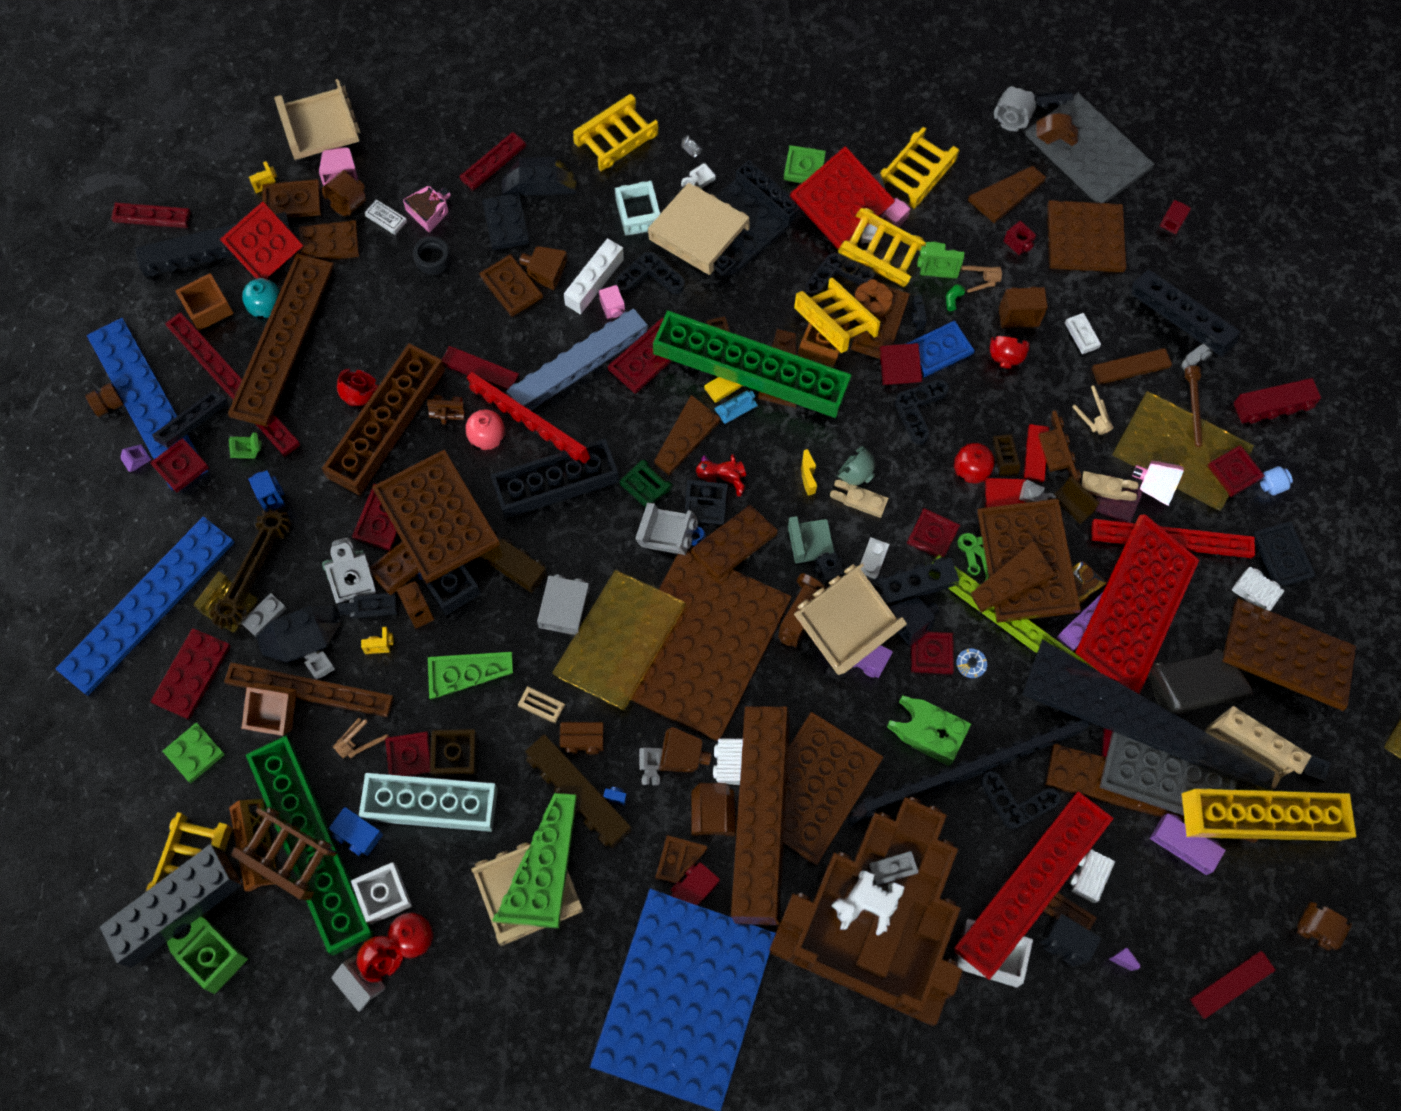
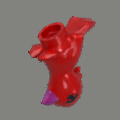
M734 454L731 455V461L721 464L710 461L705 455L702 457L701 462L696 467L697 476L704 481L717 483L716 478L719 477L723 481L733 484L736 488L737 496L741 497L745 488L740 478L746 476L742 461L736 462Z

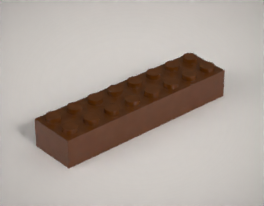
M408 343L322 467L326 478L358 495L363 493L445 372L441 359Z

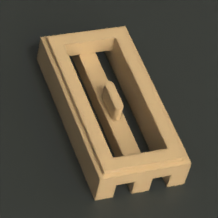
M527 686L518 706L556 724L565 704ZM530 693L557 706V710L529 697L528 694ZM525 701H528V702H530V703H532V704H534V705H536V706H538V707H540V708H542V709H544V710H547V711L553 713L554 716H551V715H549V714H547V713H545V712H543V711H541V710H539V709H536V708H534V707H532V706H530V705H528V704H526V703H524V702H525Z

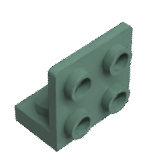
M797 516L789 518L788 531L795 564L815 561L823 553L829 552L831 554L834 552L826 519L798 523Z

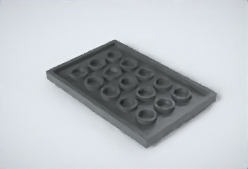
M1079 93L1073 96V101H1067L1066 104L1059 106L1048 114L1061 113L1072 117V125H1075L1078 130L1077 144L1070 146L1062 139H1058L1048 145L1037 138L1036 124L1027 129L1025 133L1040 150L1096 203H1107L1154 166V163Z
M1112 731L1099 788L1184 815L1182 793L1193 789L1235 790L1237 781ZM1224 742L1243 753V747Z

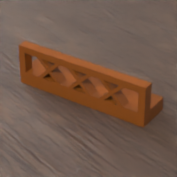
M263 799L239 800L229 807L237 848L248 847L255 835L252 828L254 825L259 827L265 818L259 813L255 818L249 813L248 806L257 805V809H265ZM269 828L259 844L266 851V855L272 846ZM239 861L245 891H252L263 885L275 884L269 879L262 880L261 874Z

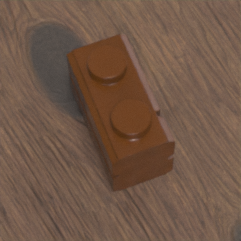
M561 722V751H565V754L570 755L577 754L578 751H586V754L592 755L599 754V751L604 750L603 722Z

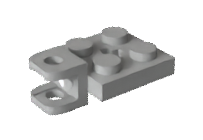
M349 538L332 542L331 556L333 561L324 565L336 603L353 599L354 596L377 593L366 553L355 555L353 544ZM348 574L356 576L353 583L345 580Z

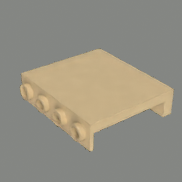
M338 79L336 80L338 89L286 104L283 101L282 95L274 97L295 160L359 141L357 134L360 133L357 122L353 123V121H356L354 112L349 110L352 109L349 98H344L348 96L345 87L340 86Z
M688 182L648 227L649 240L710 275L714 271V262L742 229H750L749 217L744 212L737 211L730 204L718 200L714 195L708 194L700 187Z
M863 563L858 566L853 564L844 570L845 575L840 578L838 575L829 582L830 587L826 590L823 587L813 594L815 597L810 602L808 599L797 606L799 610L794 613L838 675L847 672L907 624L902 617L897 619L864 575L861 570L864 566Z
M1234 706L1209 724L1204 731L1221 741L1243 747V754L1275 771L1271 790L1275 789L1280 779L1290 772L1296 771L1301 774L1311 757L1305 751Z
M529 843L517 846V850L508 853V851L496 855V859L489 862L487 859L475 864L476 867L471 869L475 875L500 946L545 928L494 923L492 921L502 904L501 901L504 895L509 890L512 879L526 850L530 847ZM568 871L560 921L583 912Z

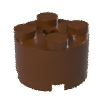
M345 170L339 172L322 187L325 199L329 198L332 202L330 206L342 216L351 215L366 201L363 183L353 179Z
M1309 902L1297 925L1299 928L1297 933L1307 939H1310V937L1318 940L1317 944L1330 951L1331 948L1334 950L1340 949L1352 923H1346L1347 919L1327 907L1321 910L1316 908L1317 903Z

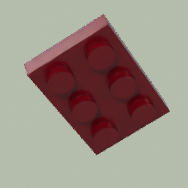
M372 488L352 538L353 540L391 551L398 533Z

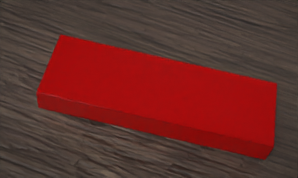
M1029 424L1023 479L1033 482H1044L1046 459L1038 435L1048 432L1049 427Z

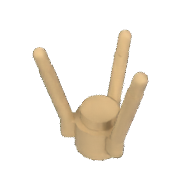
M1093 385L1091 389L1101 414L1094 419L1095 423L1093 424L1076 405H1073V408L1090 426L1093 433L1098 431L1099 435L1111 431L1114 427L1109 419L1104 401L1100 400Z

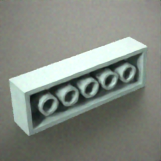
M365 773L359 817L364 821L492 832L498 788L494 783Z

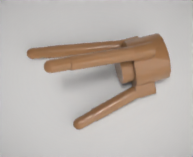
M961 266V270L983 272L984 280L988 281V283L968 289V293L995 286L996 282L1001 281V267Z
M358 718L346 733L337 740L333 748L343 759L347 755L352 758L357 753L382 742L389 735L386 734L353 750L356 745L351 739L368 722L367 719L361 722V718Z

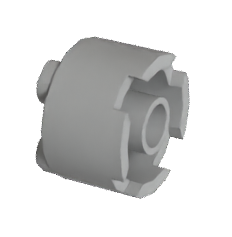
M1012 86L1003 93L994 111V118H998L1002 123L1001 127L1010 131H1018L1019 128L1023 127L1026 128L1036 108L1034 94Z

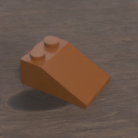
M809 322L797 356L834 368L840 351ZM845 323L840 327L847 331L850 323Z

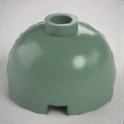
M864 446L856 450L857 455H851L839 470L840 474L837 475L842 481L850 485H860L864 481L869 483L875 475L873 473L875 459Z

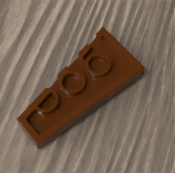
M1031 166L970 195L968 201L995 224L1039 187L1046 177L1034 166Z

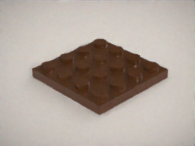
M1049 200L1047 211L1050 269L1125 271L1123 204Z

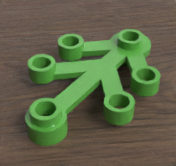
M970 533L962 534L957 544L959 549L966 553L969 565L967 573L971 577H976L980 572V566L976 564V553L982 559L986 575L985 582L989 577L984 549L980 546L983 545L982 537H975ZM968 541L971 546H966L964 542ZM970 568H975L977 572L973 573Z

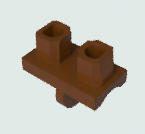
M434 395L432 400L428 399L429 418H439L443 425L447 424L448 419L464 420L465 412L462 397L454 396L451 401H445L441 395Z

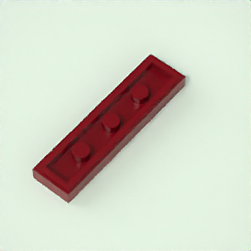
M512 132L461 174L460 180L469 188L475 190L524 149L526 142Z
M115 202L111 219L113 222L187 228L191 211L189 208Z
M451 346L448 347L442 358L444 366L466 375L473 372L489 384L505 391L509 390L519 379V374Z
M1260 951L1190 998L1202 1018L1205 1019L1267 977L1275 969L1264 953Z

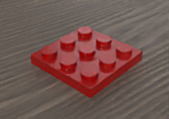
M261 202L220 239L256 279H267L304 247L264 202Z

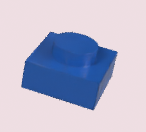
M611 787V790L605 788L603 797L607 802L625 806L627 794L623 793L624 790L616 787Z

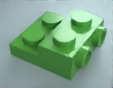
M936 241L926 242L925 246H921L920 256H918L917 267H920V275L958 278L964 260V252L945 250L944 243Z

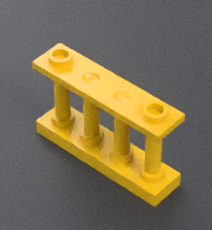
M629 94L573 131L574 143L578 147L587 144L599 157L598 168L600 171L611 167L614 162L647 140L653 139L658 134V122L655 120L648 125L635 111V97L632 94ZM630 115L642 129L634 134L621 119ZM611 125H616L627 139L619 143L609 133L607 128ZM601 134L613 148L605 153L592 138Z
M924 127L919 132L916 131L913 134L909 144L887 169L884 168L880 173L884 185L889 181L909 194L910 201L908 206L913 209L920 204L954 164L959 149L954 146L949 151L944 152L924 139L926 131ZM918 145H921L940 157L941 161L938 164H934L914 150ZM910 157L929 169L930 174L923 176L904 164V161ZM897 169H900L920 182L918 188L910 187L893 176Z
M861 208L856 214V217L861 220L851 240L848 242L844 241L838 253L873 269L875 273L904 287L911 278L906 271L916 251H920L921 246H925L926 242H924L923 238L917 235L913 236L874 215L872 210ZM867 223L875 226L877 230L867 250L863 251L858 248L857 243ZM886 232L894 238L884 258L880 260L873 253L883 233ZM900 241L910 245V248L900 268H895L891 266L890 261Z
M834 278L829 279L828 290L816 296L809 297L803 291L796 293L794 308L841 353L848 350L849 339L860 333L868 331L874 338L878 336L880 321ZM830 297L836 301V303L823 309L817 305V303ZM842 308L849 313L835 320L829 316V314ZM854 319L860 324L848 331L840 327Z
M177 812L176 817L170 823V834L153 881L148 884L146 892L167 877V874H171L179 868L171 865L175 852L194 857L202 851V849L178 844L183 831L209 837L212 840L211 845L225 852L233 828L223 823H218L217 828L214 829L186 823L188 817Z

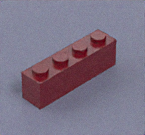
M1313 378L1240 394L1235 400L1234 406L1241 423H1256L1263 418L1273 419L1285 413L1286 415H1291L1298 410H1311L1316 407L1321 396Z
M701 862L697 866L693 864L685 873L687 878L683 882L678 881L673 886L671 896L700 906L720 883V879Z

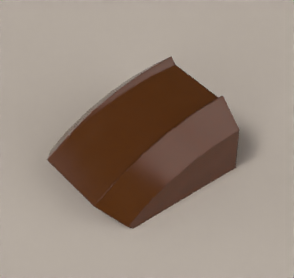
M700 783L691 791V836H735L734 790L726 783Z

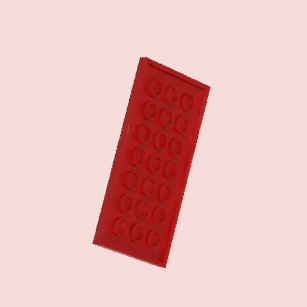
M1139 515L1075 652L1100 673L1138 694L1141 692L1199 562L1197 557L1147 515Z

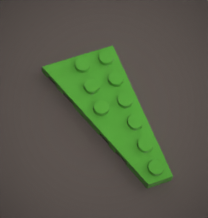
M554 793L538 831L536 830L533 841L518 866L509 890L504 895L501 901L502 904L492 919L494 923L559 928L576 810V795Z

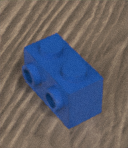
M268 471L258 472L248 479L257 500L266 512H269L270 507L276 511L278 508L286 506L282 495L285 493L275 475L271 477Z
M344 807L329 827V830L334 833L331 837L341 844L344 841L351 845L349 849L358 856L363 853L368 857L383 836L379 830L346 807Z

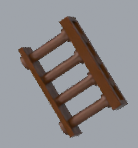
M271 807L267 809L258 808L256 812L265 818L248 847H235L231 856L300 900H310L314 892L308 888L309 880L324 854L336 856L337 852L331 849L332 845L322 839L318 841L279 817L280 812ZM273 822L282 829L267 855L261 859L256 856V849ZM291 833L299 838L283 868L278 870L273 866V860L288 834ZM306 844H309L317 850L301 878L294 880L291 878L292 874L290 872Z

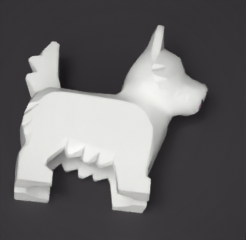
M860 871L859 880L846 899L837 898L832 904V907L837 911L838 918L842 921L840 929L846 930L860 912L866 910L879 916L876 935H880L883 931L887 932V926L890 925L889 917L897 909L898 899L902 896L904 887L896 883H889V891H881V887L873 885L874 874Z

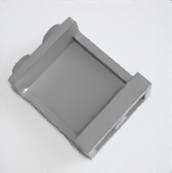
M647 503L635 539L643 548L686 555L687 549L691 547L692 534L697 528L698 520L693 511L688 510L687 514L661 510L655 504Z
M561 575L548 576L537 620L538 627L579 636L585 601L590 590L589 583L582 579L569 580Z

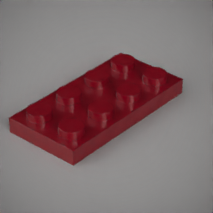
M661 318L608 365V370L635 394L672 361L653 354V342L664 318Z
M192 628L150 702L190 720L231 648L230 644Z

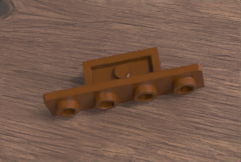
M1052 411L1051 420L1055 430L1038 435L1049 472L1067 468L1070 477L1072 476L1079 483L1081 481V474L1079 469H1075L1074 463L1076 460L1073 451L1070 452L1068 445H1070L1068 435L1064 434L1062 430L1064 428L1062 417H1058L1057 412Z

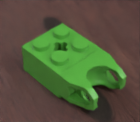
M902 695L899 703L910 712L912 721L901 723L890 720L887 728L893 731L903 742L911 745L912 748L950 766L971 724L925 700L912 699ZM940 733L944 735L943 739L939 737Z
M202 917L191 923L190 933L185 938L179 940L173 937L167 941L170 953L205 990L213 994L248 960L213 923Z

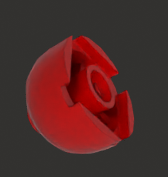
M996 336V339L992 337L990 343L991 357L994 361L1000 363V367L1011 369L1012 365H1019L1026 359L1030 343L1023 340V343L1020 344L1016 338Z
M351 369L341 371L337 380V392L340 398L351 406L367 404L378 388V384H375V378L358 369L356 372H350Z
M970 443L959 450L954 460V468L956 474L964 478V481L976 484L984 482L991 475L994 469L995 458L987 446L980 443Z
M412 912L402 914L394 919L390 924L388 937L400 947L399 950H392L399 956L410 959L422 955L428 950L433 940V932L427 919L420 914Z
M376 936L365 941L357 954V966L363 977L371 983L382 981L381 977L386 974L392 975L403 960V956H399L392 950H399L400 947L389 937Z

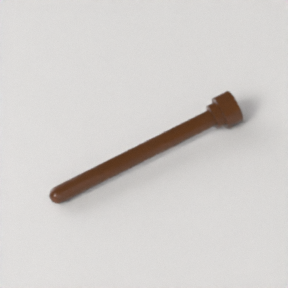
M1189 366L1185 369V378L1190 382L1194 444L1197 448H1200L1203 445L1198 391L1201 368Z

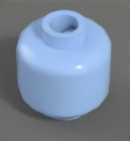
M1280 466L1264 472L1265 477L1260 481L1262 490L1264 492L1268 491L1271 495H1277L1290 489V484L1293 483L1290 472Z

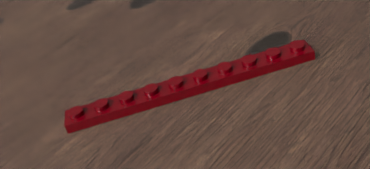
M181 312L165 323L167 328L234 400L242 379ZM274 414L268 427L255 424L284 457L300 446L299 441Z

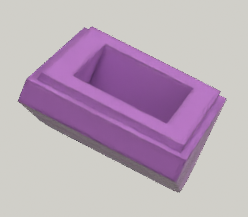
M141 444L125 448L121 453V460L129 472L136 470L151 460Z
M1128 948L1120 950L1109 958L1112 962L1131 971L1141 967Z

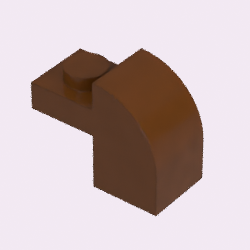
M1061 113L1051 114L1036 122L1037 138L1049 145L1058 139H1062L1070 146L1078 143V130L1075 125H1072L1071 116Z

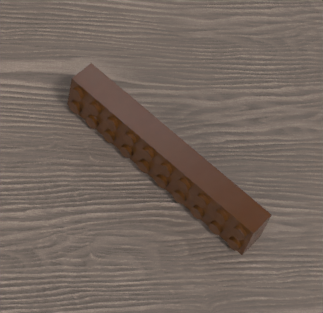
M745 707L731 917L735 924L779 925L790 729V714L787 707Z

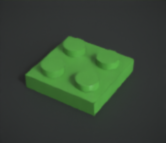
M789 146L784 180L803 183L823 166L826 151Z
M197 722L163 750V753L190 783L225 755Z

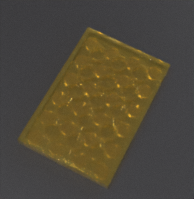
M1147 391L1112 455L1134 467L1138 465L1148 469L1151 461L1184 467L1183 474L1176 488L1220 511L1229 494L1207 465L1239 445L1250 455L1254 445L1201 419L1203 445L1197 448L1194 444L1192 414Z
M615 570L582 623L579 633H576L552 672L553 675L624 710L685 608V602Z

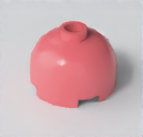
M485 409L473 413L466 423L467 439L471 445L480 447L482 450H489L499 446L500 441L506 434L505 425L501 417L491 410Z

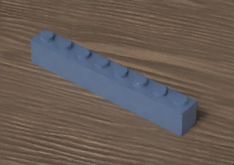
M635 309L624 312L617 320L607 323L600 331L593 332L583 342L576 343L572 349L559 354L552 362L545 363L540 370L528 374L523 381L513 384L507 390V395L530 411L632 345L647 332V324Z

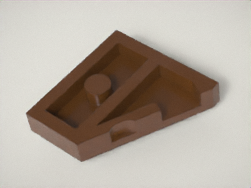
M667 835L655 879L676 884L685 876L688 869L706 852L707 846Z

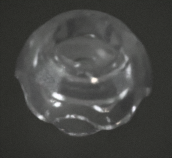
M689 136L682 139L681 146L692 157L701 154L702 149Z

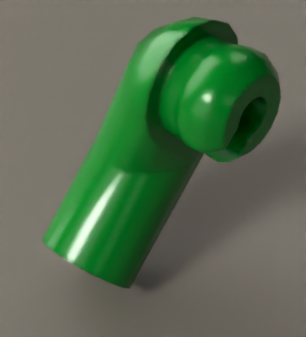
M954 285L946 293L948 311L956 310V298L965 294V288L961 285Z

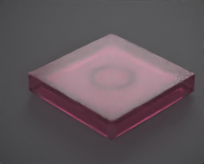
M1140 487L1135 490L1122 488V492L1129 491L1137 495L1135 501L1115 500L1097 496L1096 500L1100 505L1096 511L1120 522L1131 523L1143 491Z

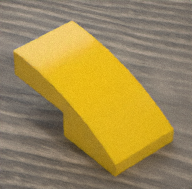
M806 449L803 453L801 471L804 487L809 496L816 493L817 484L812 476L815 473L816 465L808 449Z

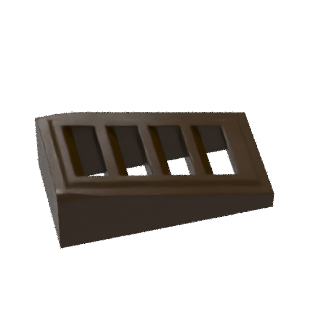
M1013 435L993 436L999 475L1018 474L1020 461ZM1009 443V445L999 446V444Z

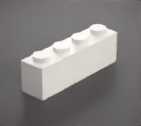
M608 238L565 291L564 299L566 306L582 314L624 260L623 247Z

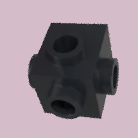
M826 552L816 559L814 572L817 578H821L826 587L838 575L840 578L845 575V565L842 558L838 557L836 552L831 554Z

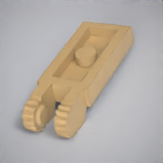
M1086 471L1082 473L1080 485L1092 495L1135 501L1137 495L1133 492H1122V488L1138 489V483L1135 481Z
M842 480L835 481V487L848 493L846 496L842 492L833 490L830 493L833 499L879 518L882 517L888 501L887 497L858 486L850 485Z

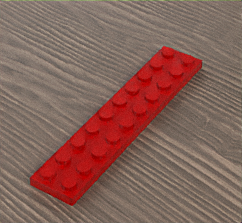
M1078 791L953 951L990 980L1114 818Z

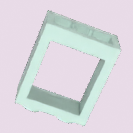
M639 182L638 184L623 185L615 188L616 202L625 236L647 232L648 227L660 215L652 182ZM649 195L653 214L627 218L623 199Z

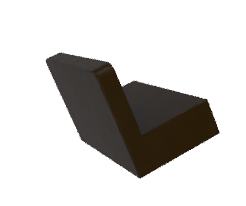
M1072 476L1054 493L1055 499L1059 500V505L1080 525L1100 505Z

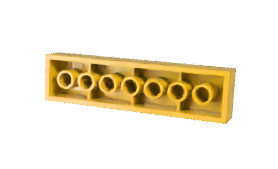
M1193 789L1182 793L1186 837L1341 841L1356 837L1350 794Z

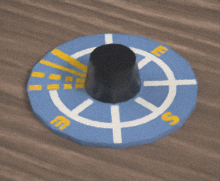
M966 649L958 655L956 661L957 668L964 676L977 678L986 671L987 659L979 650Z

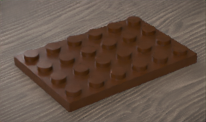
M445 450L372 486L426 584L500 545L499 540Z
M1051 499L977 509L989 578L1033 541L1055 573L1053 578L994 606L996 623L1080 613L1081 609L1059 500Z
M1238 598L1234 604L1222 661L1344 711L1348 706L1356 646Z
M812 712L788 749L784 845L817 866L879 766L883 756Z

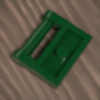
M645 459L641 460L619 481L620 485L644 507H646L647 503L655 504L673 487L672 483L666 482L649 467V463ZM640 472L647 474L660 488L656 489Z

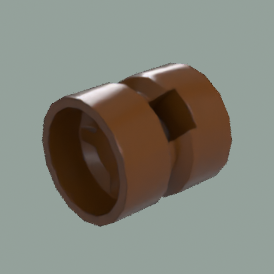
M111 382L101 388V392L94 390L85 394L90 407L98 418L109 413V408L117 409L124 405Z

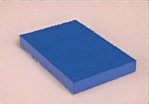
M955 320L906 343H918L921 373L924 377L972 355L975 351Z

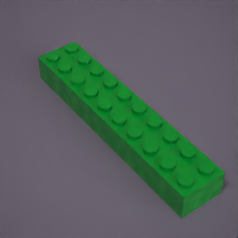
M670 311L666 312L653 342V354L834 418L837 417L851 378V374Z
M284 736L246 754L267 808L271 807L280 812L279 817L316 840L322 839L332 845L331 849L337 852L336 856L324 854L308 882V888L314 894L310 900H306L328 953L334 956L374 936L371 925L365 920L351 878L333 837H331L332 834L292 741L287 736ZM275 824V827L279 834L282 828ZM291 833L288 834L283 843L288 857L299 838ZM306 844L293 867L297 879L301 878L317 850L309 844Z

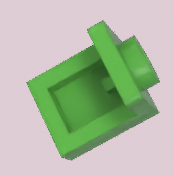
M252 433L251 437H230V458L255 459L258 451H261V440L258 439L257 433Z

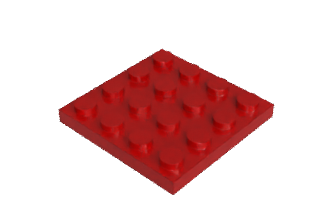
M846 146L790 193V197L838 249L844 241L848 242L851 240L861 220L856 217L857 212L861 208L870 209L874 212V215L879 217L895 203V200Z

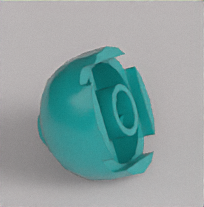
M264 278L254 279L243 290V303L251 315L255 317L257 315L264 318L269 317L280 290L271 280Z

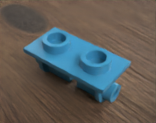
M747 390L714 409L723 423L726 424L758 405L753 399L755 398L754 393Z

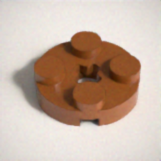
M871 279L857 288L854 298L873 316H878L879 318L889 312L893 294L887 286ZM870 297H875V298H877L876 300H877L878 302L873 301V302L871 303V302L869 301V300H870Z

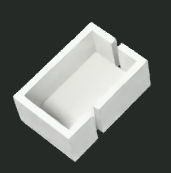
M967 919L963 923L959 942L976 921ZM1023 936L991 979L1017 988L1023 984L1033 939ZM957 953L955 954L954 961L958 963V967L964 971L985 977Z

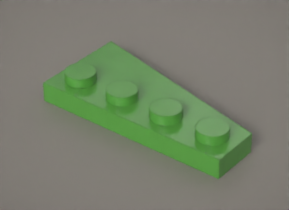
M512 652L428 657L429 699L431 700L513 674Z

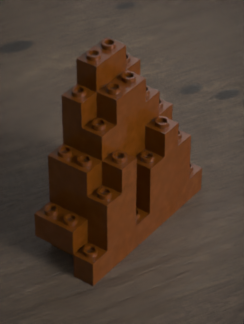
M909 797V799L904 798L895 821L891 820V816L885 813H874L854 861L847 854L841 852L833 854L813 902H810V897L804 894L792 895L769 951L770 954L931 1026L937 1025L945 1000L954 995L963 971L962 968L958 967L956 961L945 958V961L942 960L961 908L955 906L956 902L950 899H939L958 848L953 847L954 844L944 839H941V841L937 840L946 818L942 810L934 806L926 807L921 804L920 800ZM911 851L919 873L889 882L903 886L904 890L902 896L898 899L897 909L889 917L890 925L887 926V932L883 931L880 935H876L879 916L866 910H862L846 930L840 929L842 921L838 918L837 911L832 907V904L837 898L846 899L859 880L860 871L871 873L870 863ZM889 883L878 886L882 888L881 891H889Z

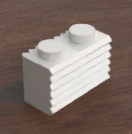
M1249 567L1231 589L1247 602L1269 611L1284 592V589H1281L1277 582L1263 577L1261 571Z
M718 739V745L714 747V756L718 760L717 765L713 767V777L716 778L718 783L740 785L743 739Z
M1089 850L1078 864L1080 865L1078 873L1074 872L1069 884L1072 885L1070 891L1092 903L1098 902L1115 861L1094 850Z

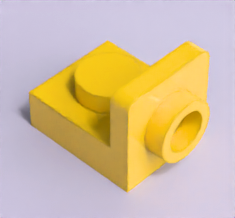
M266 161L263 162L265 171L249 177L256 193L262 191V184L276 183L274 180L277 177L273 166L269 168Z
M382 627V638L371 636L361 640L362 650L365 654L390 652V645L394 643L393 633H390L387 627Z

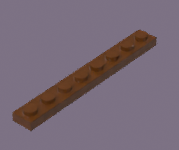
M231 662L224 683L227 685L246 689L254 683L297 689L296 699L387 718L389 717L394 700L393 695Z

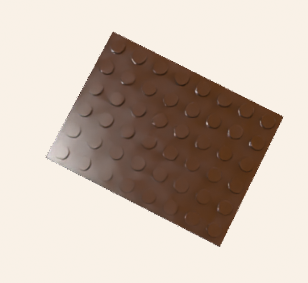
M687 549L686 555L678 554L608 683L607 689L718 742V739L722 738L792 596L732 569L720 579H717Z

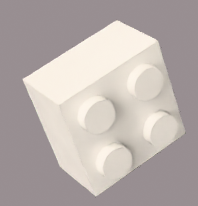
M393 862L351 880L365 920L370 925L412 907L398 867Z

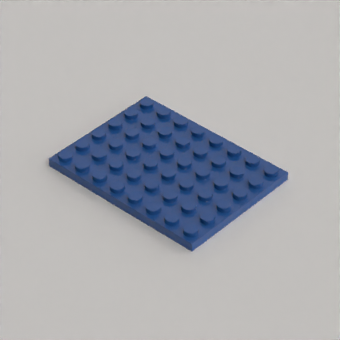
M649 889L590 1067L712 1110L721 1111L775 933L751 924H735L731 917Z

